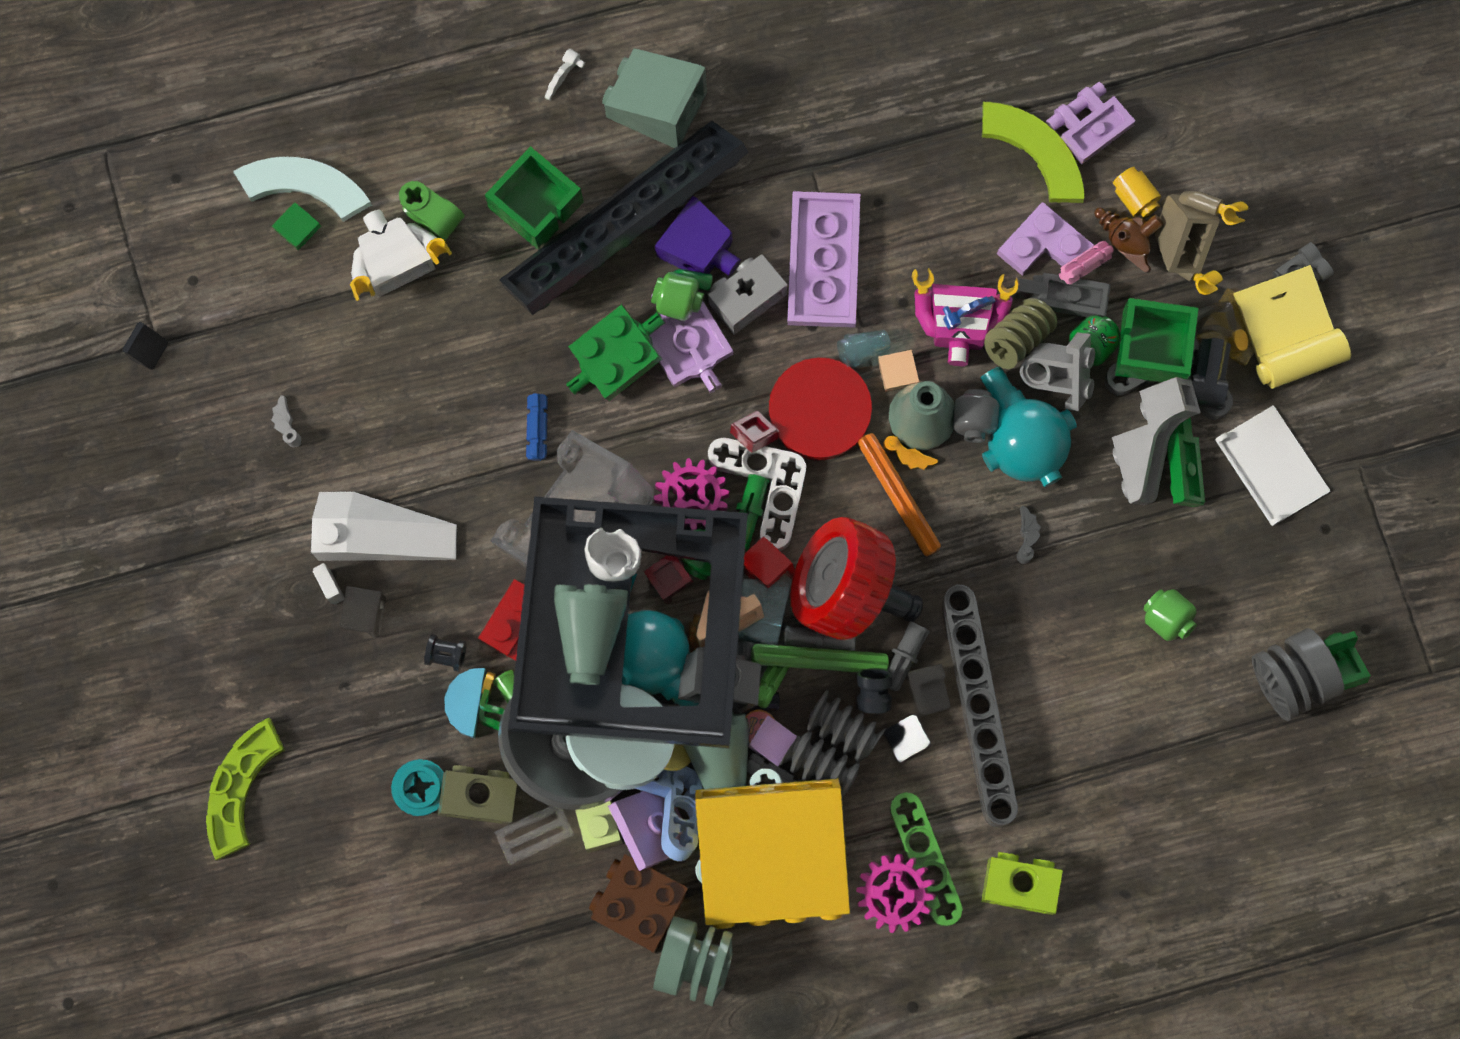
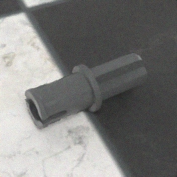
M909 622L897 649L893 648L892 650L895 654L888 666V671L892 673V686L889 689L893 691L900 690L912 664H917L918 660L916 657L930 633L929 630L914 622Z

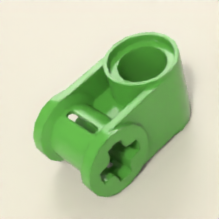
M407 182L399 191V200L404 213L422 226V228L433 233L437 238L444 239V241H446L465 217L463 212L453 203L440 197L421 182ZM421 197L422 202L420 204L416 201H414L412 204L410 203L411 198L417 200Z

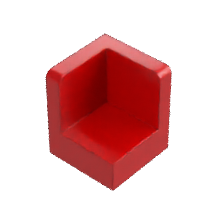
M764 536L744 555L743 572L752 581L758 579L765 587L769 588L784 573L791 580L793 579L795 572L793 563Z

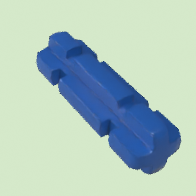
M535 393L527 397V410H530V413L527 414V441L530 442V445H526V457L532 461H542L547 457V445L544 444V441H547V413H544V409L548 407V398L544 394Z

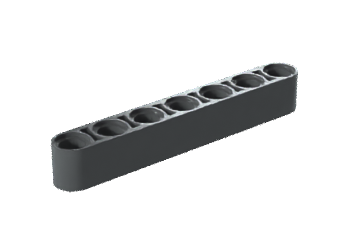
M955 585L947 590L942 602V611L982 813L985 821L990 826L1002 828L1009 825L1016 818L1018 805L976 597L969 587ZM955 595H960L967 600L968 608L963 611H957L951 607L949 599ZM967 629L973 633L975 642L970 645H963L957 640L956 633L959 630ZM968 663H974L980 667L982 676L976 680H971L965 676L963 667ZM976 697L983 698L988 704V712L985 714L974 713L970 707V701ZM981 732L991 733L995 738V747L991 749L982 748L977 742V735ZM990 766L998 768L1002 773L1001 783H988L984 777L985 768ZM996 801L1004 802L1009 808L1008 818L1004 820L995 818L991 812L992 803Z

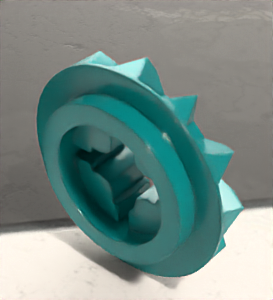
M423 759L412 760L401 766L394 775L391 786L392 796L397 806L412 816L430 815L439 809L443 770L437 764ZM415 774H418L423 783H435V785L425 790V802L417 793L406 794V792L411 791V788L416 786L415 780L417 779Z

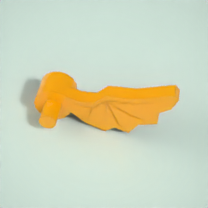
M888 436L883 441L885 450L890 452L896 450L902 465H908L910 470L916 467L925 470L928 465L933 466L938 463V459L926 456L915 448H905L896 436Z

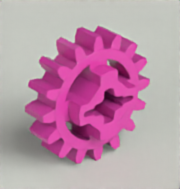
M690 458L686 460V467L681 468L677 462H674V472L672 474L666 470L662 472L665 483L656 482L655 484L656 489L662 492V494L655 495L654 502L656 504H663L664 507H671L668 496L670 489H672L673 493L677 495V500L673 507L727 511L728 504L721 501V499L729 497V490L720 489L726 484V480L724 477L715 478L717 474L715 466L708 471L705 470L704 460H701L697 467L692 466ZM685 476H697L696 479H683ZM710 486H712L715 493L713 505L705 496ZM696 491L698 501L690 499L686 502L685 493L688 492L692 495ZM685 518L684 530L686 527H691V530H694L698 526H702L705 529L706 520Z
M896 854L894 862H891L888 855L882 856V866L874 861L871 862L869 867L872 874L861 873L860 875L861 879L866 882V885L856 889V892L865 894V899L858 903L859 907L867 906L869 909L865 919L868 920L876 917L878 919L876 922L877 929L882 928L886 923L889 924L890 933H895L899 924H901L905 932L911 930V920L917 925L922 924L924 921L920 913L930 914L932 912L931 907L926 902L936 899V895L927 890V887L934 884V880H925L923 878L928 869L926 867L918 870L914 868L917 860L914 857L909 859L907 863H903V854ZM890 869L888 880L883 884H875L877 878L883 872ZM907 873L914 878L918 888L913 887L906 879ZM898 884L897 888L899 891L904 892V897L897 899L895 902V897L889 895L888 891ZM874 899H879L886 907V913L879 909ZM909 902H917L915 909L907 916L902 917L904 906Z

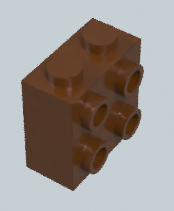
M624 854L622 860L620 861L616 858L608 870L606 878L610 879V882L605 892L598 890L589 906V910L593 911L591 919L656 954L673 917L676 916L689 889L650 867L639 871L634 859Z

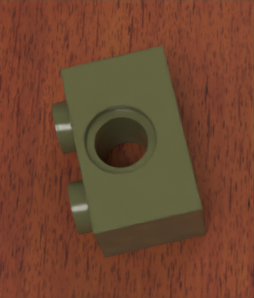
M453 765L452 771L446 770L443 773L438 816L508 825L512 823L517 783L513 779H509L508 772L488 770V776L474 774V768ZM472 785H481L485 788L487 799L484 803L477 804L470 799L469 789Z

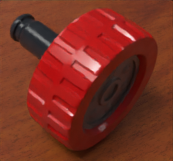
M838 517L828 521L811 537L796 565L790 592L791 608L795 618L802 625L838 640H848L860 635L874 622L881 610L899 618L903 617L907 622H913L922 613L923 601L920 596L912 595L910 592L892 585L895 575L896 556L893 544L888 536L865 523L849 517Z

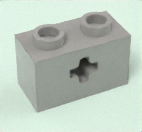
M762 254L756 259L752 257L746 259L738 266L736 274L728 280L725 277L718 280L710 288L711 293L708 294L709 305L733 335L787 295L786 282ZM743 288L745 291L752 289V295L748 296L746 293L740 295V289Z

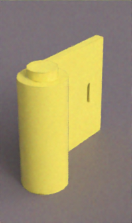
M1311 265L1233 293L1259 363L1256 366V371L1263 385L1268 384L1270 388L1274 389L1351 359L1349 343L1340 329L1333 328Z

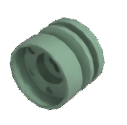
M674 916L664 943L653 989L677 996L685 981L691 983L690 1000L696 1002L700 987H706L707 992L704 1004L713 1006L715 999L721 990L724 989L733 957V933L724 931L719 946L713 944L716 931L714 927L708 929L703 941L696 940L697 923Z

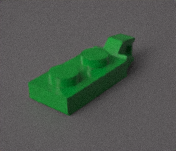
M1189 417L1175 428L1168 441L1167 458L1171 474L1170 490L1173 496V504L1198 507L1204 505L1205 494L1199 437L1193 436L1191 417Z

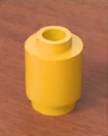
M1133 166L1125 170L1113 181V185L1116 187L1115 193L1134 217L1141 215L1143 218H1147L1159 209L1158 201L1162 196L1143 171L1138 172Z

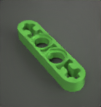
M901 793L891 803L890 813L908 860L913 857L917 859L914 868L918 870L923 867L935 866L941 870L943 876L941 883L937 886H929L927 890L930 893H934L948 886L950 893H944L943 897L947 905L954 904L955 910L951 912L952 919L946 920L944 915L938 916L936 914V910L940 908L938 897L927 901L926 904L932 909L929 915L933 922L944 927L951 926L961 917L962 905L922 802L912 793ZM901 800H906L908 804L914 803L916 809L912 811L914 823L921 819L924 826H915L904 833L902 826H908V820L905 814L898 815L896 811L901 807ZM914 833H924L928 837L930 844L925 852L918 853L911 849L909 839Z

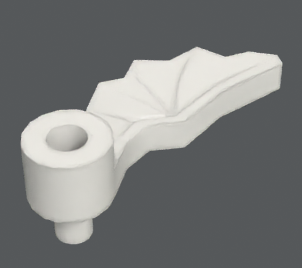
M570 48L566 51L562 59L565 63L554 74L552 81L548 85L545 98L551 100L565 80L568 72L575 65L581 68L584 67L585 62L579 59L580 54Z

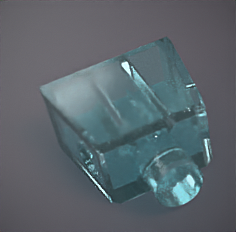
M743 579L741 597L747 598L755 594L762 605L764 618L738 632V638L758 644L778 645L791 590V582L776 581L767 588L759 580Z

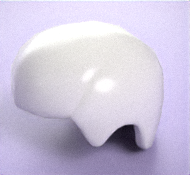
M599 528L587 538L585 557L590 571L597 578L608 582H617L629 579L640 568L641 549L636 539L625 534L623 530L618 529L615 532L609 533L605 532L603 528Z

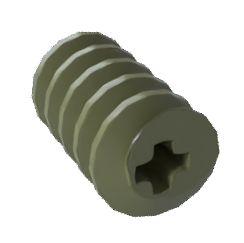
M1035 298L1023 300L1018 307H1015L1010 314L1006 315L1002 321L997 323L985 335V349L991 360L1001 368L1007 370L1014 368L1019 361L1024 359L1026 354H1029L1034 347H1037L1042 340L1046 339L1056 329V314L1050 306Z

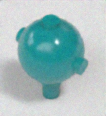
M1001 367L988 371L980 379L987 391L999 402L998 428L993 435L988 437L989 450L982 453L988 469L992 472L999 468L1007 476L1019 481H1041L1044 487L1059 481L1062 478L1059 469L1065 463L1071 448L1070 431L1077 427L1073 415L1068 409L1060 413L1054 406L1044 401L1026 399L1021 390L1017 391L1015 386H1012Z
M652 610L637 611L628 615L622 684L639 688L650 695L661 693L667 701L671 699L675 704L678 703L679 706H697L699 703L678 699L680 676L685 664L686 655L690 654L689 642L684 632V626L678 619Z

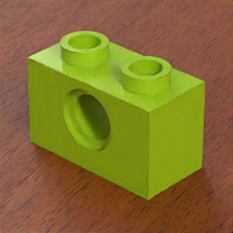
M998 852L997 858L991 857L988 859L981 902L1048 915L1056 913L1063 870L1054 869V862L1033 859L1032 865L1018 862V855ZM1025 873L1030 877L1032 885L1028 892H1019L1014 887L1013 878L1015 874Z

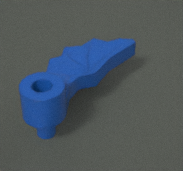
M994 296L976 299L953 313L949 306H946L942 309L945 314L943 321L948 330L954 329L961 325V317L995 303L996 300Z

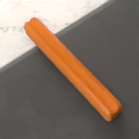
M870 433L863 436L858 441L859 448L925 556L936 553L941 547L940 542L875 434Z

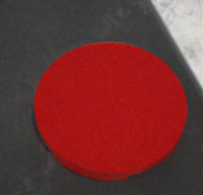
M810 358L789 367L776 381L769 400L770 423L779 430L778 438L790 451L801 457L813 460L833 459L849 451L856 444L858 445V441L867 432L872 413L870 393L861 376L845 363L830 358Z

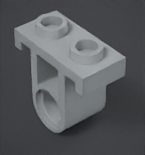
M1077 332L1067 346L1050 343L1039 344L1021 364V378L1028 386L1035 389L1071 394L1065 402V409L1079 411L1084 402L1092 397L1094 390V380L1090 379V368L1095 358V350L1090 348L1091 334Z

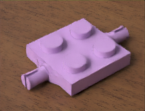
M702 302L699 313L692 312L690 318L685 321L661 315L666 324H663L650 336L654 348L663 359L659 363L673 387L675 388L691 378L701 377L709 393L715 392V388L718 390L722 384L718 381L712 369L719 362L732 356L733 350L705 303Z

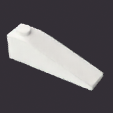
M319 492L312 517L311 553L318 561L456 560L457 525L356 492Z

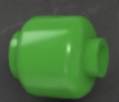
M668 272L664 278L658 277L651 303L656 304V311L659 314L685 321L690 318L692 312L699 313L704 293L698 292L699 282L695 278L675 272Z
M1162 589L1157 591L1144 606L1143 610L1146 612L1145 623L1166 641H1172L1178 637L1184 640L1197 626L1193 621L1197 612L1195 606L1174 589L1165 592Z

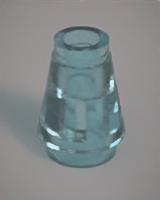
M880 330L846 334L844 339L838 340L837 348L842 363H845L846 366L852 365L857 367L885 350L890 349L891 343L887 332Z

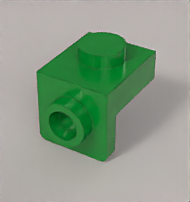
M1355 631L1346 634L1341 632L1334 633L1323 641L1337 663L1342 675L1344 690L1368 683L1371 676L1355 648L1358 639Z

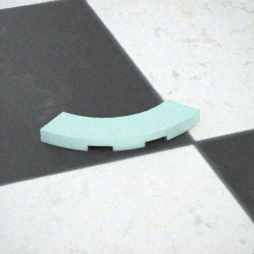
M299 157L268 158L247 164L233 171L252 202L271 194L291 193L292 191L312 195L328 205L343 222L372 206L365 193L345 174L331 166L311 159Z

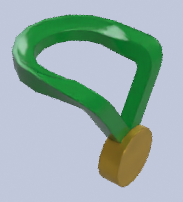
M487 672L482 688L483 695L479 703V722L484 726L499 730L500 721L484 716L485 711L502 715L505 710L500 707L487 705L496 676L495 673Z

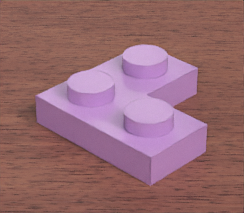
M1042 202L998 249L997 255L1023 276L1044 252L1058 264L1064 266L1086 250L1093 248L1094 245Z

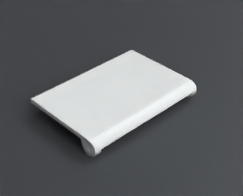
M1274 405L1215 439L1271 526L1276 525L1330 492V489Z

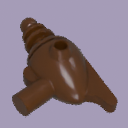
M1102 207L1097 208L1094 211V215L1097 219H1100L1099 224L1103 226V229L1109 231V240L1113 246L1143 272L1150 273L1151 267L1147 263V255L1151 251L1148 237L1164 225L1162 220L1157 215L1152 216L1146 222L1139 217L1119 219L1118 214H1113L1111 211L1106 212Z

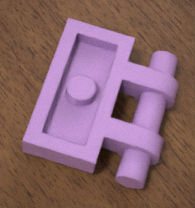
M1097 82L1091 88L1085 87L1078 92V97L1067 106L1062 104L1054 110L1055 114L1046 120V124L1054 131L1062 125L1069 129L1062 134L1061 138L1081 165L1133 127L1135 123L1133 117L1115 96L1105 103L1099 99V97L1106 93V89L1101 82ZM1085 108L1090 109L1092 113L1081 121L1075 116Z

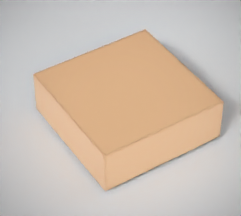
M912 350L878 357L885 392L902 389L919 382Z

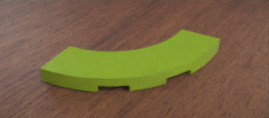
M983 102L982 138L1001 140L1020 150H1025L1037 162V166L1045 179L1049 193V202L1083 203L1084 186L1081 173L1072 152L1063 139L1045 122L1022 109L1000 103Z
M270 718L256 724L234 743L233 748L227 754L222 764L218 766L209 790L210 796L206 825L210 847L217 861L250 845L244 824V808L248 791L260 770L276 755L285 751Z

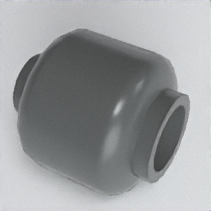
M979 389L967 390L964 392V395L956 399L953 428L957 433L964 436L965 441L982 443L985 441V437H989L996 432L998 428L999 402L992 397L990 392Z

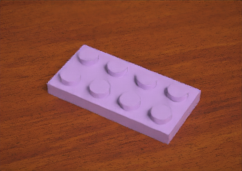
M793 191L787 325L856 327L860 194Z

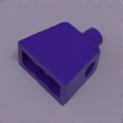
M694 196L655 245L658 258L684 270L710 274L713 268L716 267L728 276H731L741 259L728 251L732 244L731 231Z

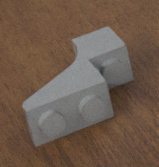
M1175 377L1139 391L1142 399L1140 403L1141 413L1148 424L1112 437L1114 444L1113 457L1117 465L1120 466L1123 477L1122 490L1130 504L1147 505L1156 500L1171 434L1184 420L1200 413L1192 380Z

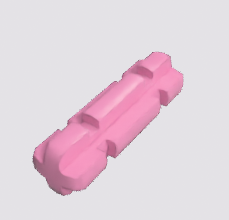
M1100 241L1093 248L1086 250L1062 266L1061 273H1059L1060 279L1064 280L1067 284L1075 283L1080 277H1084L1111 259L1112 252H1114L1113 246L1108 245L1106 241Z

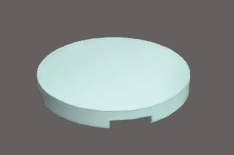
M622 684L620 705L622 707L662 706L645 691ZM566 736L569 754L579 770H584L593 779L605 784V787L618 790L639 788L653 781L668 764L674 748V744Z

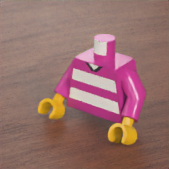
M929 268L928 279L920 282L917 280L918 274L915 269L912 272L913 282L918 287L915 290V315L926 335L933 337L935 346L949 348L948 364L967 366L969 362V349L982 350L985 335L1010 313L1013 301L1010 296L1018 290V278L1016 277L1014 287L1007 289L1002 285L1004 274L1001 275L998 280L1000 294L996 295L997 289L933 284L934 276ZM994 296L995 303L961 317V325L948 330L943 321L945 314L942 309L949 306L953 313L976 299Z

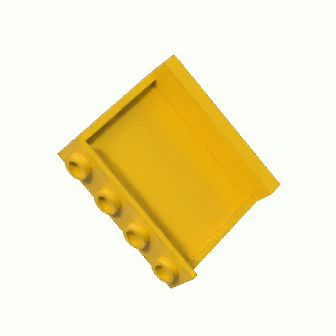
M839 779L695 790L706 925H713L717 929H726L733 927L735 923L749 922L753 926H763L769 924L771 920L785 919L788 923H800L805 921L806 917L821 916L823 920H836L841 918L843 914H850Z

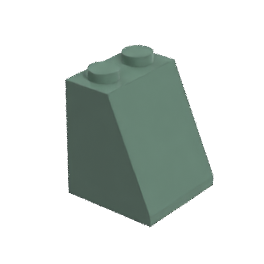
M634 48L629 58L624 57L617 71L619 78L614 86L610 85L603 96L602 104L605 107L606 118L676 148L682 143L707 94L706 68L699 64Z

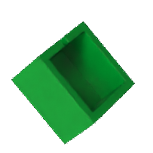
M531 146L485 194L489 209L537 250L541 249L558 231L557 221L559 220L564 224L584 203L581 188Z
M1129 298L1123 310L1120 332L1121 342L1118 347L1115 376L1156 382H1165L1175 377L1188 379L1191 375L1199 308Z

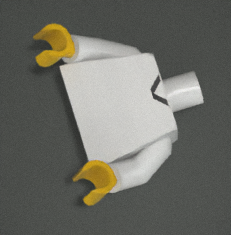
M374 210L363 218L369 232L358 238L360 247L355 250L353 256L350 286L356 301H359V296L363 292H370L371 297L376 292L377 296L380 297L435 270L433 262L436 265L440 263L437 259L438 256L442 253H448L450 256L452 252L444 239L437 238L433 233L417 224H405L401 217L387 222L381 210Z

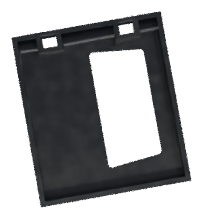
M534 496L509 731L729 749L748 513ZM576 510L596 511L595 522L575 521ZM685 518L706 520L705 531L684 530ZM603 528L605 532L609 533L621 529L625 534L636 539L641 551L707 562L711 565L701 698L697 706L622 707L620 705L632 577L623 581L608 582L600 580L590 571L585 557V546L587 538L597 529ZM555 585L576 586L577 590L584 589V585L606 586V590L618 589L628 591L627 607L604 676H600L599 685L570 683L571 674H568L554 602Z

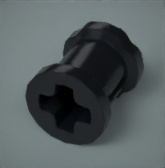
M431 634L426 646L424 664L431 666L432 663L450 666L453 667L454 671L460 672L466 653V641L460 640L459 643L440 640L437 635ZM439 651L451 653L452 655L443 654Z

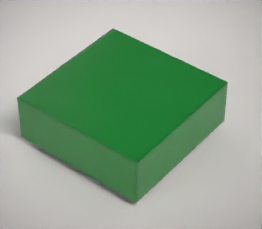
M294 202L272 227L299 251L320 229L321 225Z

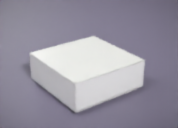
M325 563L313 568V573L326 599L334 605L345 600L333 574Z

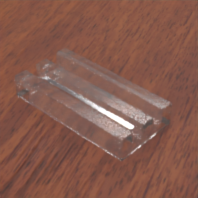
M549 806L495 831V835L509 865L574 836L563 809ZM556 813L559 818L509 842L505 839V836ZM560 826L563 827L564 831L515 854H512L510 850Z

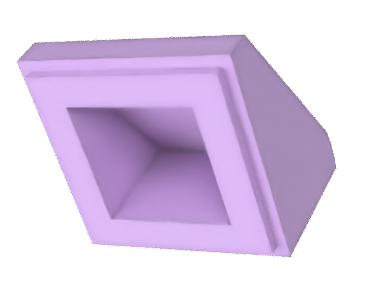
M767 716L750 742L749 749L779 766L797 736L773 718Z

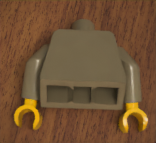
M1184 191L1181 195L1171 194L1166 196L1161 202L1162 213L1160 216L1164 225L1155 232L1168 272L1177 273L1189 282L1192 280L1196 281L1197 291L1202 295H1209L1218 290L1214 285L1223 281L1221 274L1213 270L1206 274L1201 273L1220 221L1218 215L1221 214L1223 221L1227 225L1245 222L1244 219L1236 215V211L1248 210V205L1241 201L1225 205L1222 199L1199 191Z

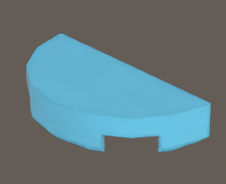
M485 668L469 669L459 674L449 684L444 697L445 712L450 723L461 734L475 738L480 710L479 703L482 697V688L486 674Z

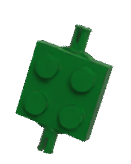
M621 304L568 346L579 361L582 372L567 382L566 385L576 395L577 392L591 382L598 388L606 400L611 401L663 360L654 348L650 335L663 324H666L665 320L658 312H655L653 316L641 324L634 320L626 307Z

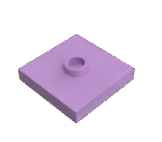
M645 791L618 800L608 806L639 871L671 859L664 853L661 846L665 798ZM675 807V813L682 818L677 807ZM679 832V834L676 836V839L679 840V845H680V835H681L683 832Z

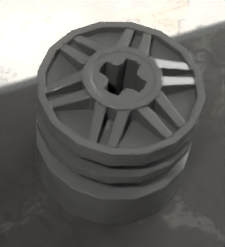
M1306 628L1285 639V651L1280 646L1274 644L1267 649V653L1262 650L1252 656L1254 673L1264 696L1278 715L1287 722L1297 717L1298 711L1305 713L1311 710L1310 698L1321 705L1344 693V683L1337 663L1323 640L1312 629Z

